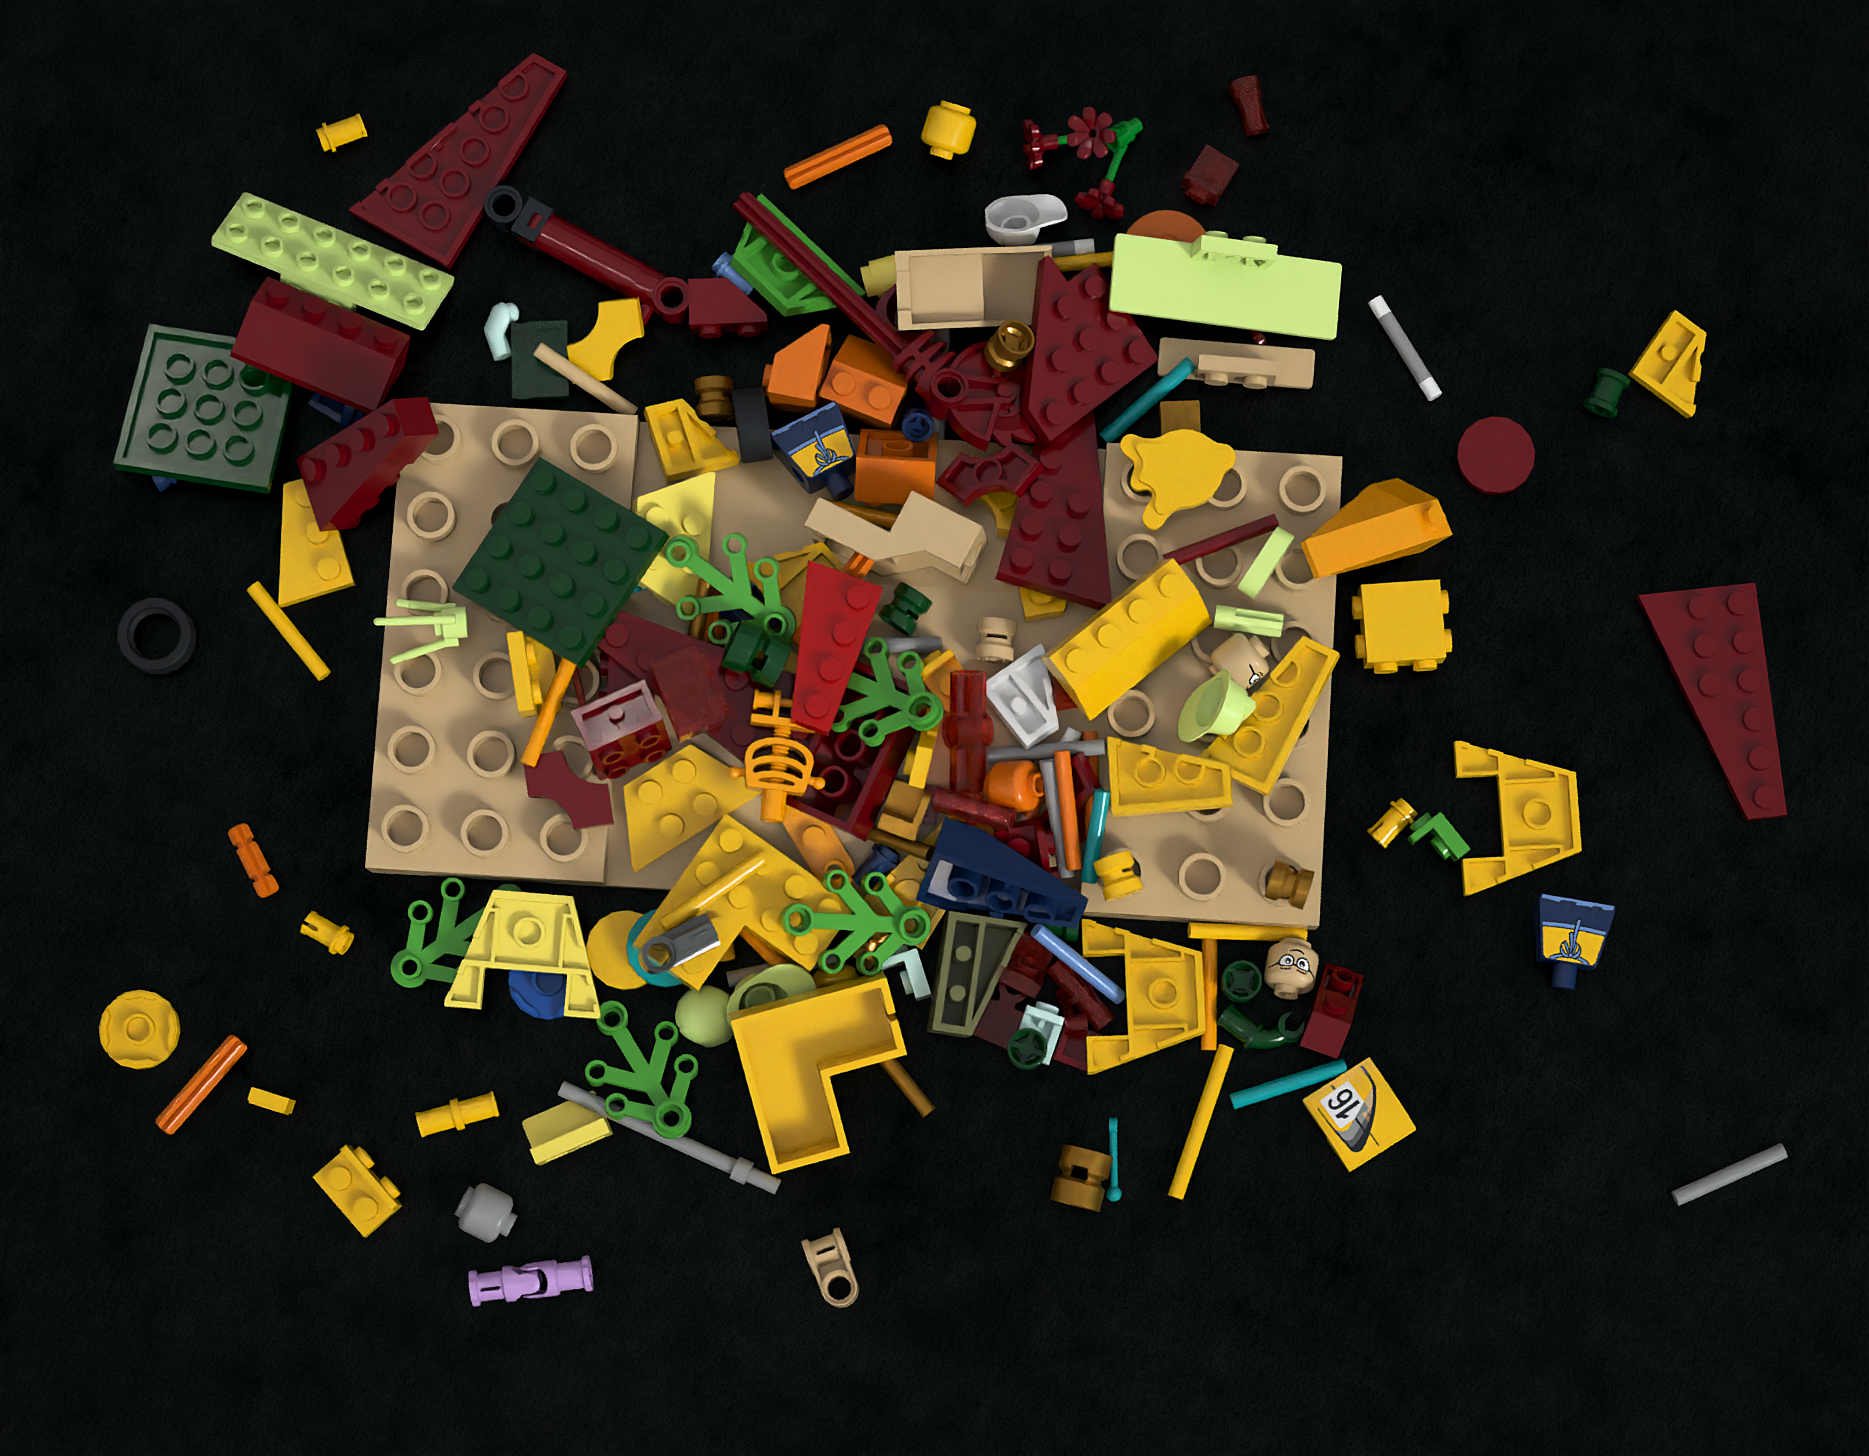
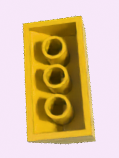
M1174 558L1165 559L1040 659L1087 720L1091 721L1213 622L1198 589Z

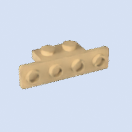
M1166 337L1160 339L1157 370L1159 377H1164L1184 358L1188 357L1197 369L1185 379L1203 380L1204 383L1209 385L1224 386L1228 383L1243 384L1244 387L1252 389H1264L1267 386L1311 389L1313 385L1314 350Z

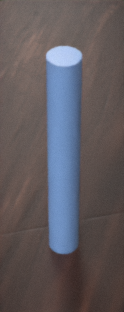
M1043 924L1034 926L1030 933L1034 939L1113 1003L1119 1004L1124 1000L1126 992Z

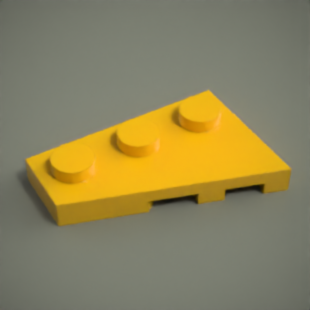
M302 478L283 485L278 602L281 608L356 585L340 530L319 531Z

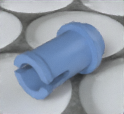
M724 252L711 268L716 273L715 278H728L746 296L750 297L756 289L730 265L734 254L730 255L728 252Z

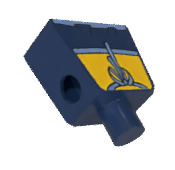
M836 401L770 433L774 455L807 493L813 494L826 487L833 500L838 502L846 499L854 492L855 489L847 476L856 471V453Z
M1540 894L1535 898L1536 961L1554 964L1551 987L1574 990L1577 969L1593 970L1597 967L1616 906Z

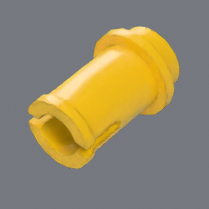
M359 113L330 125H326L324 122L322 123L323 127L316 130L324 152L330 149L336 152L335 147L368 136Z
M1402 798L1396 803L1391 801L1390 805L1392 807L1367 830L1383 848H1386L1408 824L1412 825L1415 822L1413 818L1417 815V812Z
M311 911L304 920L309 923L308 926L305 924L301 926L300 933L308 935L329 947V952L333 955L336 953L341 955L346 953L354 939V934L349 932V927L346 925L339 927L318 915L315 911Z

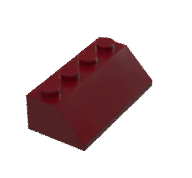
M267 276L250 303L230 357L369 414L382 405L404 369L411 335Z
M856 661L853 672L877 682L873 668ZM893 677L896 690L910 696L907 682ZM846 688L840 705L844 706L867 696ZM889 706L852 720L851 726L844 732H835L831 729L829 736L815 732L808 746L814 760L810 776L822 777L825 780V786L822 789H816L814 786L807 784L803 796L787 795L786 805L866 842L917 730L907 726L886 734L884 741L880 745L875 747L867 746L858 734L860 725L868 719L879 721L900 712V710ZM927 708L920 712L919 717L924 716ZM844 714L837 715L834 723L841 722ZM870 729L866 737L875 736L878 729ZM796 772L795 776L801 779L800 774Z

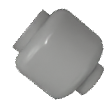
M486 1183L477 1185L475 1189L469 1186L454 1214L460 1217V1229L488 1243L493 1242L499 1234L507 1236L517 1218V1215L511 1212L513 1207L512 1197Z

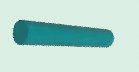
M1106 789L1094 790L1080 880L1084 883L1095 884L1097 881L1093 863L1100 860L1110 799V791Z

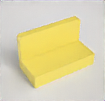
M571 1101L564 1102L522 1122L532 1147L530 1152L537 1165H543L613 1134L606 1117Z

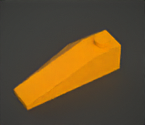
M1399 478L1367 486L1357 497L1343 506L1337 514L1303 540L1300 545L1315 580L1423 552L1453 534L1437 498Z

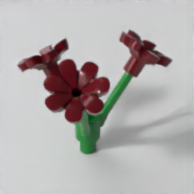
M1085 107L1083 109V118L1073 115L1068 120V126L1074 129L1075 132L1058 137L1056 133L1042 135L1037 124H1033L1031 119H1023L1024 136L1026 142H1028V144L1023 145V151L1028 158L1027 165L1029 170L1042 166L1044 150L1058 149V145L1068 144L1072 147L1080 145L1077 156L1081 159L1089 158L1093 151L1098 158L1107 155L1109 149L1113 151L1114 156L1105 179L1100 181L1098 189L1089 188L1087 193L1079 192L1074 201L1083 210L1092 209L1091 217L1096 220H1103L1104 214L1112 220H1119V218L1123 217L1124 206L1115 203V199L1111 197L1115 187L1113 180L1121 159L1128 148L1127 144L1134 141L1135 135L1143 129L1139 119L1132 118L1128 122L1120 121L1111 128H1108L1113 121L1111 115L1104 112L1097 117L1095 108Z

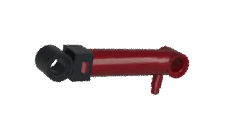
M507 185L497 186L486 195L484 201L485 211L492 226L498 231L504 233L512 232L516 241L537 252L539 250L544 251L628 298L639 297L643 327H645L653 312L657 313L662 320L671 324L681 323L688 319V285L682 279L669 277L555 215L552 208L532 197H529L524 205L519 192L513 187ZM504 202H510L515 205L514 211L507 216L496 214L497 208ZM671 293L683 296L682 303L675 308H669L663 304L664 298Z

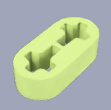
M1277 526L1240 582L1238 589L1255 599L1295 536Z

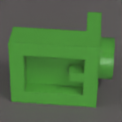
M1427 812L1410 826L1414 833L1407 838V841L1411 846L1430 832L1434 836L1430 842L1443 859L1450 856L1456 862L1470 850L1469 846L1441 812L1433 818Z

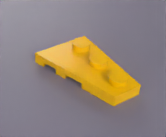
M1107 736L1111 809L1114 817L1234 807L1232 775L1229 764L1183 753L1176 754L1159 750L1157 747L1144 744L1137 745L1124 742L1119 738Z

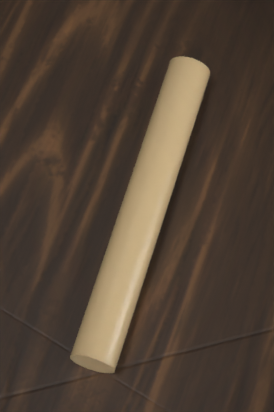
M541 342L533 353L535 357L619 414L634 415L638 407Z

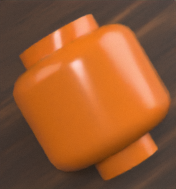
M1029 760L998 762L985 777V796L995 809L1001 812H1026L1033 810L1040 803L1041 797L1044 794L1042 774L1037 766Z

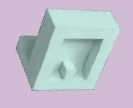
M902 945L883 963L882 971L905 964L907 970L899 973L906 995L914 993L917 1001L932 997L917 948L909 950L907 945Z

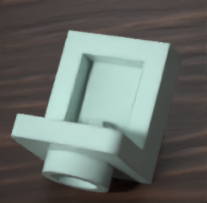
M1037 1001L1035 1007L1026 1006L1019 1029L1032 1028L1044 1036L1047 1043V1053L1042 1064L1049 1066L1065 1018L1058 1016L1059 1008Z

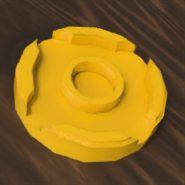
M629 910L613 912L600 919L590 931L586 944L590 968L597 978L610 987L629 990L637 989L647 984L628 963L626 952L628 934L643 914Z
M135 990L124 992L107 1006L102 1013L99 1033L103 1048L114 1061L121 1066L140 1070L155 1067L168 1059L177 1046L180 1025L178 1015L169 1001L154 992Z

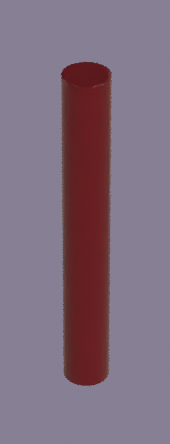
M1271 514L1163 554V560L1174 558L1178 565H1182L1274 531L1279 526L1275 514Z

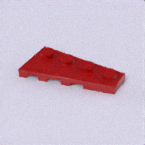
M808 560L790 723L829 736L884 587Z

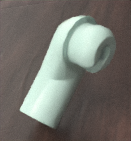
M501 302L496 304L492 308L484 327V333L495 361L506 359L512 355L505 332L509 324H514L519 318V310L513 303L505 304Z

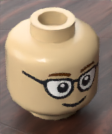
M1235 633L1212 652L1211 660L1213 665L1209 669L1214 676L1222 669L1229 670L1230 679L1242 685L1247 691L1268 673L1269 665L1265 657L1270 652L1256 635L1248 639L1242 633Z
M1287 937L1269 948L1264 981L1275 990L1274 994L1276 996L1294 1000L1298 998L1299 994L1308 993L1313 989L1319 958L1317 953L1311 949L1312 946L1309 942Z

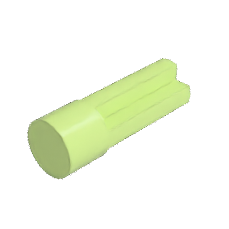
M1216 605L1213 628L1280 638L1284 614Z

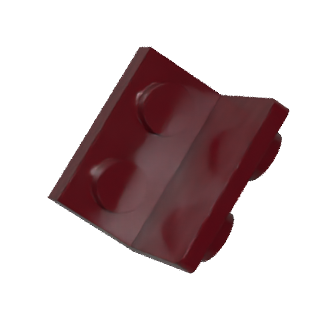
M645 679L571 711L600 781L607 778L617 779L622 777L630 768L643 762H656L672 749L664 720Z

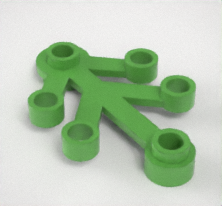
M732 532L722 541L723 552L730 559L733 580L699 555V547L693 537L680 534L667 542L665 557L672 566L677 568L688 567L722 593V595L700 598L694 595L684 596L676 605V612L681 619L693 620L699 614L742 608L755 618L746 621L761 627L764 636L774 633L787 640L793 636L797 625L796 617L791 609L781 603L777 578L780 565L771 556H764L755 563V576L763 582L764 604L752 595L745 553L748 548V541L742 533ZM730 538L740 540L742 545L740 551L734 552L729 548ZM676 545H681L686 549L685 559H678L674 555V547ZM762 562H769L773 566L774 571L772 575L766 576L761 572L760 566ZM684 601H691L695 605L694 614L685 613L683 610ZM771 618L781 620L782 629L780 631H774L770 628L769 620ZM726 619L714 621L708 628L709 639L715 644H725L730 640L739 621L733 623ZM716 625H722L727 629L726 638H719L715 635L714 629Z
M872 637L867 640L863 650L872 664L877 682L852 672L847 688L867 697L844 706L840 705L837 715L844 714V718L839 723H833L831 729L835 732H844L851 726L852 720L889 706L900 710V712L879 721L868 719L860 725L858 734L867 746H878L884 741L886 734L907 726L917 731H927L937 726L943 717L944 707L938 696L926 692L921 675L924 664L919 655L914 651H905L897 659V667L907 680L910 696L896 690L888 663L890 648L887 643L880 637ZM875 647H883L879 654L871 655ZM916 660L912 668L905 669L908 661ZM930 708L927 715L919 717L923 709ZM870 729H878L875 736L866 737Z
M839 869L828 870L823 876L822 883L828 892L836 893L853 914L813 912L807 905L798 903L789 904L780 914L782 929L794 936H804L812 928L852 931L833 950L826 949L819 954L817 960L819 968L823 972L830 974L840 972L844 967V962L876 932H889L890 934L873 952L864 951L858 955L856 968L864 975L873 976L878 974L882 969L883 963L903 944L914 946L922 943L928 937L931 929L928 914L920 907L905 906L888 886L885 875L876 871H870L863 875L861 888L866 894L877 896L892 916H877L849 883L847 873ZM834 874H838L841 877V885L837 889H834L830 884L831 877ZM873 876H876L880 882L878 889L872 891L869 887V880ZM793 912L799 913L801 921L796 927H793L789 922V917ZM912 918L915 922V928L912 932L908 933L904 928V924L907 919ZM833 954L837 960L835 967L829 969L825 963L827 956ZM868 956H872L875 961V965L870 971H867L864 967V960Z
M448 878L441 885V894L444 897L437 938L436 941L424 949L426 924L433 918V908L423 900L415 901L410 905L408 916L411 919L407 947L398 952L391 962V974L394 980L401 986L415 988L422 985L427 979L448 983L454 982L459 967L454 969L432 963L445 954L465 957L471 942L465 940L474 934L485 910V907H483L456 926L460 900L466 894V887L458 878ZM451 883H458L461 890L456 897H449L447 895L446 889ZM504 884L496 889L523 892L513 884ZM420 905L426 906L428 910L426 918L417 920L414 916L415 908ZM409 960H413L417 964V971L412 975H406L403 970L404 964Z
M617 1001L603 1003L600 1005L601 1019H596L597 1027L603 1034L614 1038L633 1072L609 1067L601 1060H593L585 1068L587 1082L595 1087L608 1083L647 1093L654 1106L628 1101L626 1096L621 1093L609 1095L605 1101L606 1114L614 1120H620L627 1116L650 1122L655 1132L666 1139L682 1137L689 1130L692 1121L691 1112L684 1103L690 1081L698 1073L696 1058L690 1054H683L676 1059L674 1063L676 1078L668 1098L661 1086V1081L670 1049L678 1041L677 1026L670 1021H663L656 1026L654 1031L656 1042L650 1063L648 1064L626 1028L628 1025L626 1008ZM612 1015L620 1019V1022L613 1027L605 1023V1019ZM664 1029H670L673 1031L674 1036L670 1040H663L660 1038L659 1033ZM683 1062H690L694 1068L689 1073H683L679 1070V1066ZM594 1068H601L605 1074L602 1078L594 1079L590 1076V1072ZM614 1101H621L625 1105L624 1109L620 1112L612 1111L609 1106ZM670 1114L676 1115L679 1118V1122L674 1126H669L664 1122L666 1116Z

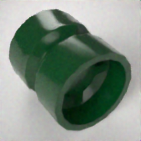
M741 619L729 640L720 666L740 675L746 671L750 672L751 680L772 689L783 670L793 642L774 633L764 636L761 627ZM758 650L765 654L762 660L754 658Z

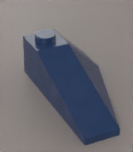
M945 817L937 836L930 861L926 867L916 897L917 901L947 911L967 913L968 909L989 911L990 917L1003 919L1005 913L1023 915L1030 923L1077 928L1088 903V898L984 830Z

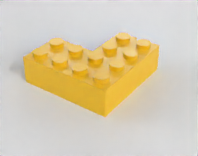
M725 814L636 938L632 948L639 952L645 942L665 933L666 930L659 922L661 918L757 851L763 856L767 865L684 922L686 923L706 913L717 932L721 944L667 971L697 993L742 928L792 964L803 967L807 972H810L816 964L819 954L826 950L839 930L812 928L804 936L790 935L780 925L782 910L789 904L798 903L807 905L813 912L851 914L852 911L836 893L828 892L824 888L822 881L732 817ZM793 912L789 917V922L793 927L799 925L801 917L799 913ZM652 945L648 950V959L661 967L666 959H668V952L661 945Z
M883 971L873 976L865 975L728 1013L772 1174L850 1153L829 1076L907 1055L899 1023L894 1014L895 1008L889 985Z

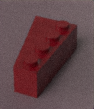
M428 397L392 399L296 459L320 532L355 529L362 521L360 516L366 510L373 509L380 501L379 495L387 486H393L401 478V470L407 464H413L440 434Z

